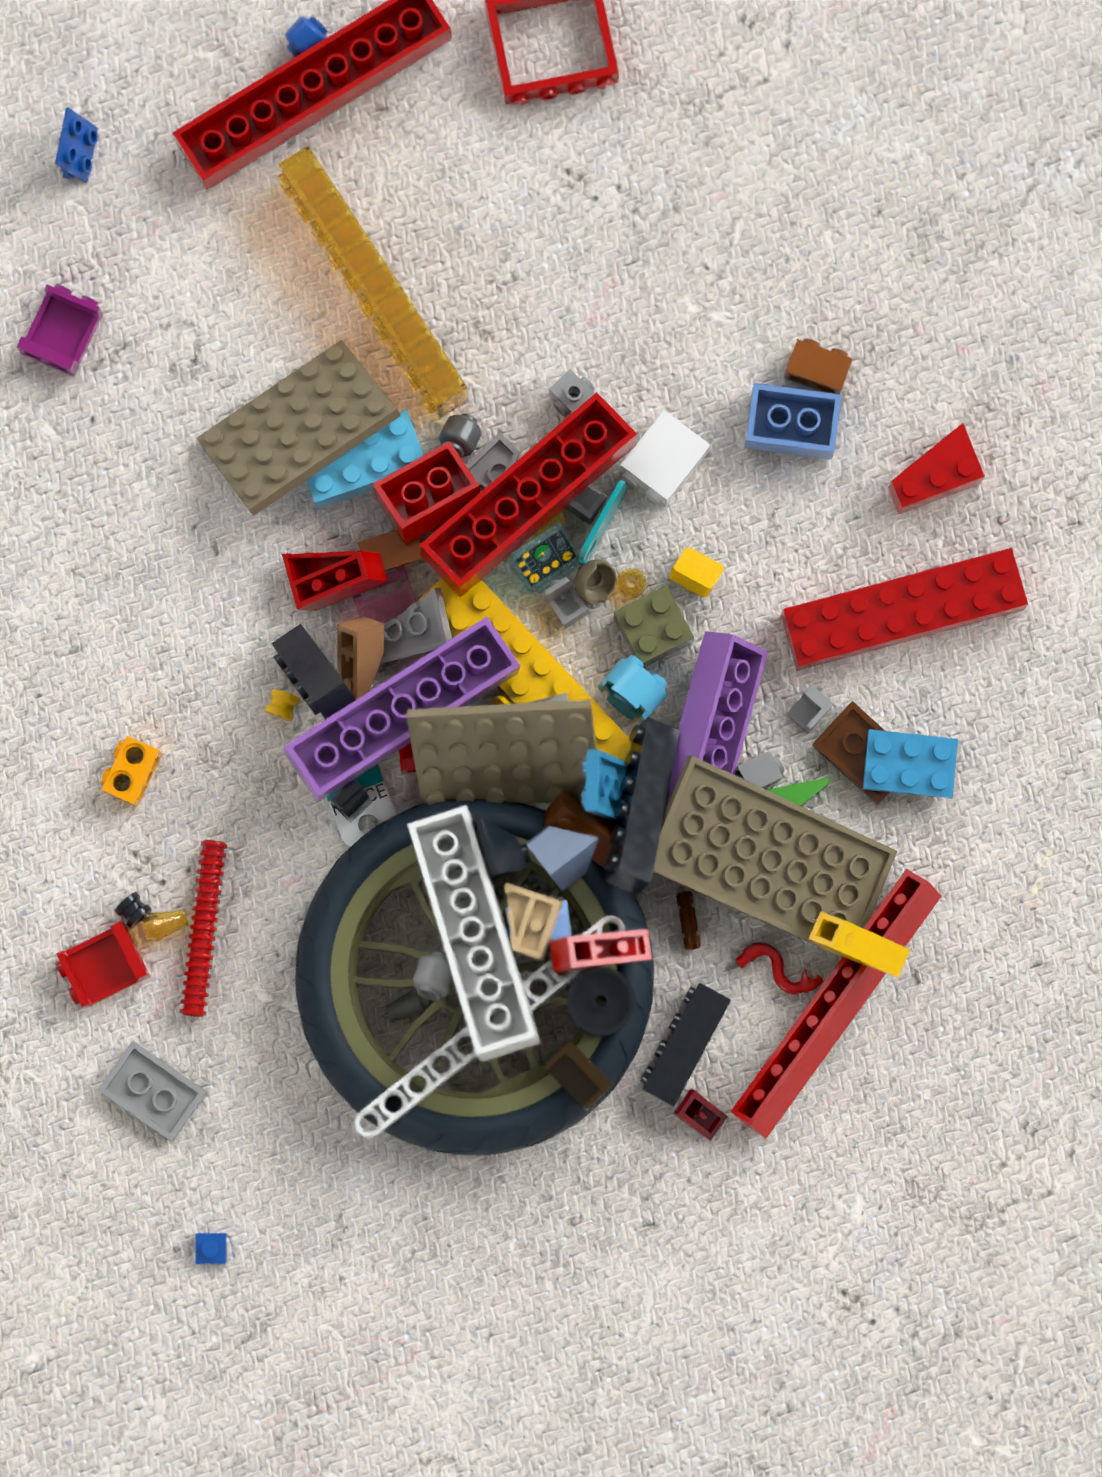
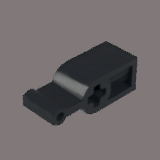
M352 780L330 799L332 805L350 824L372 803L371 798L357 780Z

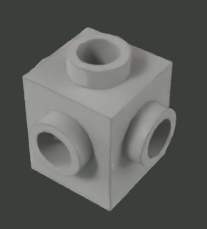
M569 369L549 389V396L555 401L553 404L555 409L562 416L566 417L571 415L595 394L593 392L595 387L584 376L579 378Z

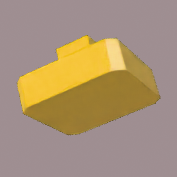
M686 547L673 566L669 578L693 594L696 593L701 597H708L721 577L724 567L722 564L691 547Z

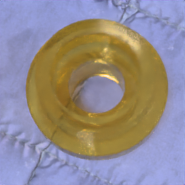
M625 569L617 578V588L623 596L636 598L644 592L646 578L638 569ZM634 578L637 581V585L632 588L628 587L626 580Z

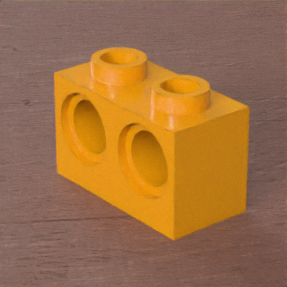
M126 736L125 741L120 740L114 750L113 757L116 760L112 768L107 767L100 781V784H103L101 790L110 796L138 807L161 759V751ZM134 750H141L143 752V759L138 764H130L128 760L129 754ZM121 777H129L131 781L130 787L125 791H118L116 789V782Z

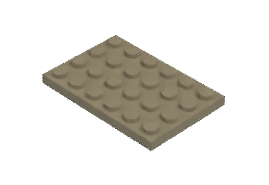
M340 340L196 439L254 516L401 415L354 354Z
M591 700L407 710L406 718L422 804L431 805L444 802L446 799L474 801V798L502 803L503 801L521 804L553 802L563 789L581 801L582 790L586 788L583 760L587 758V750H597Z

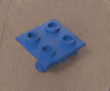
M66 107L55 164L61 167L60 171L63 173V178L73 180L75 176L84 183H88L89 173L92 170L94 148L98 141V127L69 107Z

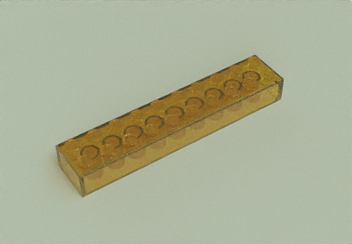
M309 146L279 163L281 174L278 175V179L281 182L280 187L288 199L294 198L295 209L304 223L310 222L311 234L320 247L326 246L325 250L330 264L335 271L341 269V275L344 278L342 281L351 295L356 292V297L359 301L358 305L365 317L368 319L372 316L375 332L382 342L386 340L389 342L388 346L391 350L392 358L398 366L404 365V370L407 374L405 377L414 391L418 388L421 391L420 395L423 398L421 401L428 413L431 415L435 412L437 417L441 419L468 402L466 384Z

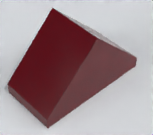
M692 1088L689 1089L673 1112V1115L710 1141L728 1117Z

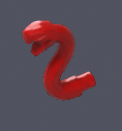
M752 943L743 949V953L735 959L738 966L743 969L749 962L755 961L758 957L768 956L772 962V974L776 985L789 994L809 993L817 989L823 982L820 975H817L815 979L810 978L807 975L806 968L803 970L800 981L795 983L789 981L784 973V962L780 952L768 943Z

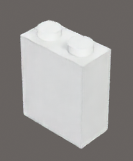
M663 410L621 463L620 471L623 473L621 476L630 485L635 487L638 484L645 489V495L654 503L659 504L662 502L667 506L709 453L711 445Z

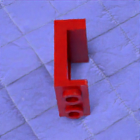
M122 921L110 926L111 929L64 952L56 953L59 961L55 962L56 967L62 978L68 977L72 985L68 991L75 1005L81 1004L83 1008L87 1009L151 977L125 923Z

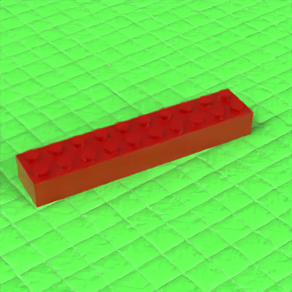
M387 0L172 132L175 142L207 191L451 41V27L433 0Z

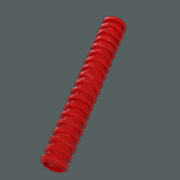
M204 840L200 844L203 846V850L199 852L202 860H198L201 868L197 869V873L200 876L196 878V883L199 884L195 888L197 897H194L193 900L196 902V906L192 908L195 911V915L191 916L194 924L190 925V929L193 932L189 934L191 943H188V948H190V952L186 955L189 957V962L185 963L188 971L184 972L187 979L183 981V985H186L185 990H182L184 999H181L183 1009L179 1011V1013L185 1016L203 1017L207 1013L204 1011V1007L208 1005L205 1002V997H209L206 989L210 988V984L207 981L211 978V974L208 973L209 969H212L210 960H213L214 957L211 955V951L215 949L212 946V942L216 941L213 933L217 932V928L214 925L218 923V918L215 917L219 913V909H217V904H220L218 895L222 893L219 890V886L223 885L220 877L224 876V872L221 869L225 867V863L222 861L223 858H226L224 849H227V844L222 841Z

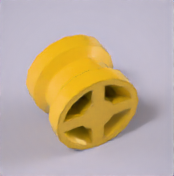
M272 689L270 694L272 697L271 702L266 705L264 712L292 722L294 717L292 711L294 706L299 704L300 698L281 690Z

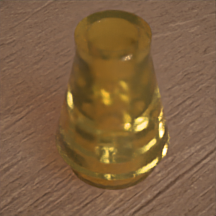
M184 909L148 913V917L142 918L148 941L156 939L158 942L181 928L189 926Z

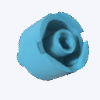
M630 655L628 658H621L598 685V689L601 693L604 690L609 693V697L606 700L619 712L631 720L637 716L640 718L639 723H642L653 714L667 697L664 689L667 686V682L656 673L651 675L643 668L644 664L640 659Z

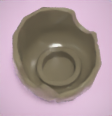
M594 559L587 561L578 568L574 579L575 591L582 600L592 606L597 602L605 603L608 595L615 588L617 575L616 570L605 560Z

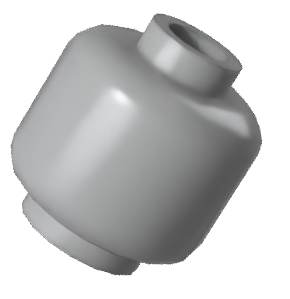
M433 952L432 956H423L418 962L413 977V984L417 988V993L431 1000H439L441 997L447 996L451 992L454 983L447 955Z

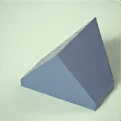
M549 825L528 841L526 845L561 891H564L587 872L599 838Z

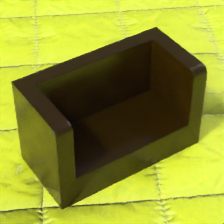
M571 1040L544 1065V1068L585 1111L592 1107L613 1086L605 1075Z

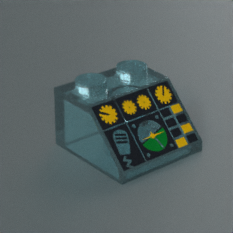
M559 522L510 555V566L530 595L536 591L538 594L543 593L553 579L559 575H562L564 578L578 568L576 564L579 562L578 553Z

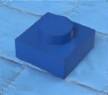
M196 1233L195 1264H227V1233Z

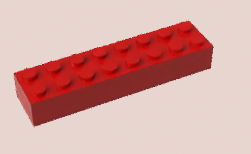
M596 392L420 544V556L461 598L636 446L637 433Z
M1009 548L784 608L781 612V618L796 671L1023 611L1027 607L1028 601L1013 550Z

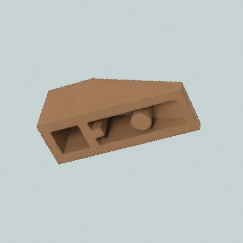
M366 616L337 624V672L356 700L371 690L384 653V623Z

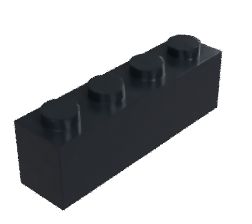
M301 624L271 643L277 652L273 658L315 716L321 713L326 720L356 700L343 679Z
M699 983L697 988L690 986L682 1001L687 1004L683 1014L681 1015L676 1012L668 1027L673 1031L668 1042L662 1039L654 1053L659 1059L654 1068L647 1066L640 1079V1082L645 1084L642 1088L644 1092L672 1107L677 1103L731 1002V999L702 983Z

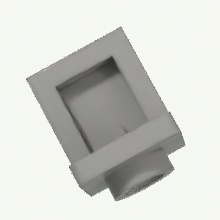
M568 577L552 581L547 586V589L543 591V595L565 629L590 614L589 609L575 591Z

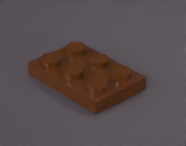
M852 701L815 740L812 746L878 806L889 792L862 790L868 730H885Z

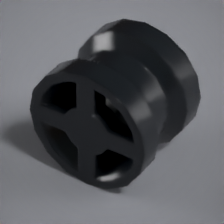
M136 891L126 897L114 910L118 916H123L126 919V925L130 929L142 922L152 911L148 904L142 903L140 900L141 896Z

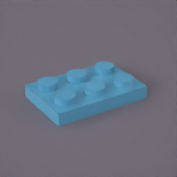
M869 729L862 790L952 799L958 739Z
M587 750V758L583 760L586 788L582 790L581 794L582 805L585 807L586 812L616 822L617 818L614 814L621 800L622 792L619 789L621 781L626 774L627 767L624 766L625 761L601 750Z

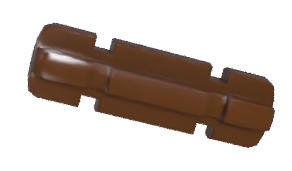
M691 891L679 892L676 898L677 904L681 908L679 909L682 934H685L683 938L684 947L686 950L698 949L701 943L700 937L696 933L698 932L695 907H692L694 903L693 893Z

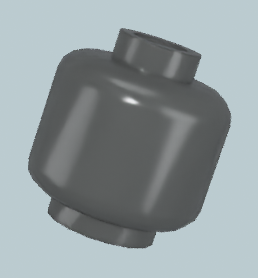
M466 413L461 415L455 414L447 419L438 438L441 445L450 441L462 458L473 453L482 432L477 424V420L473 416Z

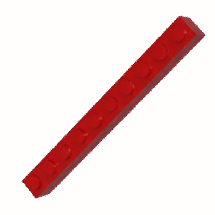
M906 869L863 929L906 947L942 896L929 881ZM842 957L730 1112L746 1126L767 1139L886 973Z

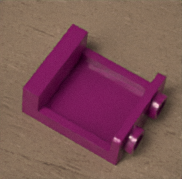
M46 284L44 289L46 295L26 338L21 336L17 348L22 355L74 377L103 313L100 307L97 306L98 302L84 295L81 299L73 296L70 289L56 284L55 287Z

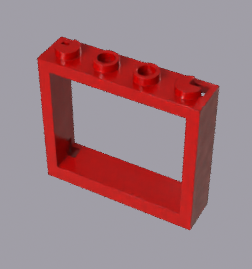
M484 0L505 105L518 103L525 105L529 100L537 98L544 101L556 98L557 94L568 92L570 95H577L585 92L588 88L606 89V86L619 82V70L604 0L593 1L608 67L513 86L510 80L497 15L573 0Z

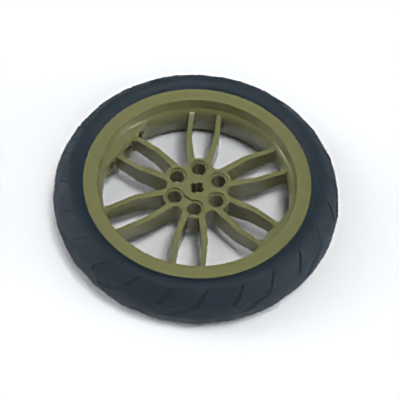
M475 798L474 801L446 799L444 802L431 805L420 804L411 807L380 823L357 840L338 858L317 889L308 908L297 945L295 971L297 1005L305 1038L317 1063L334 1089L357 1113H360L409 1073L396 1063V1058L421 1026L442 1008L453 1015L443 1041L439 1046L441 1048L454 1037L464 1016L462 1006L453 1007L448 1002L449 995L457 991L454 981L451 992L447 996L436 1000L411 1024L393 1051L387 1054L371 1032L361 1007L358 987L361 985L394 989L415 988L413 978L389 980L359 977L357 971L361 950L399 953L418 960L423 956H432L431 953L403 945L366 942L363 940L373 916L392 892L411 884L426 918L441 938L436 918L419 887L421 885L420 881L424 880L408 824L466 805L471 813L484 855L474 816L482 815L517 837L520 845H524L545 829V810L528 804L508 801L496 803ZM528 848L531 862L525 863L527 870L520 874L514 882V886L521 888L531 874H535L553 887V891L549 895L550 898L556 899L562 896L564 900H567L568 905L578 918L584 933L606 916L618 917L624 925V931L648 929L644 913L635 894L606 883L607 870L591 859L587 872L564 891H561ZM507 894L499 904L502 918L508 907ZM607 923L602 927V933L619 932L618 926L614 923ZM650 936L652 960L600 967L610 968L621 973L631 984L635 995L634 1011L628 1024L619 1032L607 1037L591 1036L578 1030L572 1040L577 1048L613 1084L587 1111L544 1068L545 1064L538 1065L531 1047L524 1048V1051L531 1064L529 1070L508 1079L507 1076H503L497 1059H490L499 1080V1085L478 1093L452 1091L438 1087L384 1131L402 1141L436 1152L456 1155H494L539 1144L580 1122L614 1090L632 1063L642 1042L652 1008L654 989V958ZM548 961L516 964L519 973L537 971ZM530 989V992L534 996L539 997L544 995L540 992ZM552 996L544 1003L567 1006L568 998ZM598 996L595 1004L602 1008L607 1004V1000L603 999V996ZM439 1057L435 1060L434 1067L442 1057ZM417 1076L411 1079L409 1086L412 1092L421 1093L426 1089L427 1083L424 1077ZM392 1095L388 1097L385 1103L387 1111L396 1113L401 1109L402 1100L399 1096ZM366 1115L364 1117L372 1124L378 1126V1120L374 1115Z

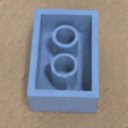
M754 383L744 448L832 460L835 452L842 395Z

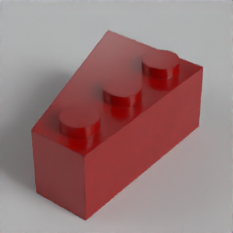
M964 423L959 425L891 480L888 489L898 514L982 483L985 475Z
M339 551L282 554L297 610L319 611L388 581L380 553Z

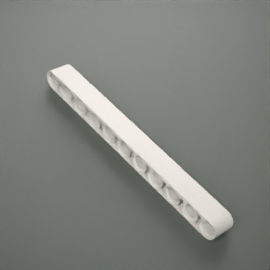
M606 916L582 935L601 934L602 927L607 923L616 924L619 932L624 931V925L618 917ZM551 959L523 981L531 1013L584 970L571 971L568 976L559 977L554 973ZM534 981H544L548 986L547 992L543 996L537 997L530 992V985ZM468 1026L364 1108L355 1119L357 1131L362 1136L368 1138L376 1137L476 1058L475 1049L472 1053L466 1055L461 1054L458 1050V1043L461 1039L471 1038ZM439 1057H446L451 1062L450 1070L445 1074H439L434 1070V1062ZM416 1076L424 1077L427 1083L426 1089L421 1093L412 1092L409 1086L411 1079ZM392 1095L399 1096L402 1100V1107L396 1113L387 1111L385 1107L386 1100ZM366 1115H374L378 1120V1126L372 1132H365L361 1127V1121Z

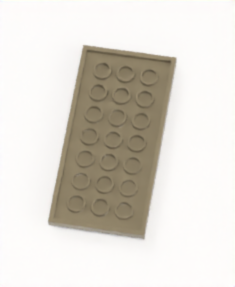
M688 755L664 813L653 873L819 947L809 940V936L820 912L840 918L858 927H865L874 911L897 850L701 759Z

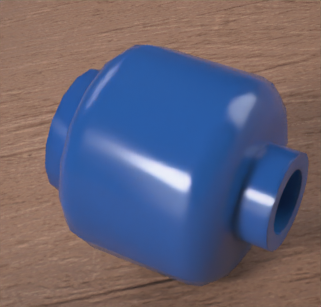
M311 15L309 18L301 16L285 33L286 40L289 42L286 48L296 57L327 38L325 34L328 30L314 16Z

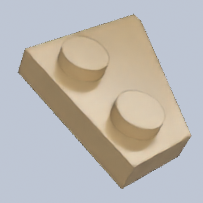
M506 883L505 893L507 894L509 911H507L508 922L511 926V948L514 952L543 961L563 902Z

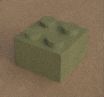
M667 585L614 611L613 618L632 655L636 656L644 664L643 668L693 643L694 636Z

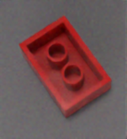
M450 441L372 484L378 503L406 545L447 522L481 492L479 484Z

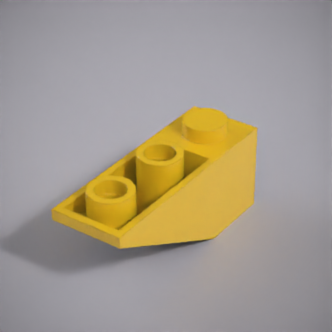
M820 912L809 936V940L824 950L899 978L911 951L906 947L824 912Z

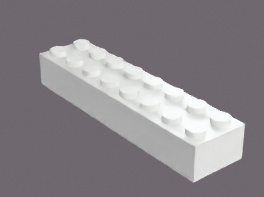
M465 805L408 824L477 1057L483 1062L540 1044L541 1042L470 811Z

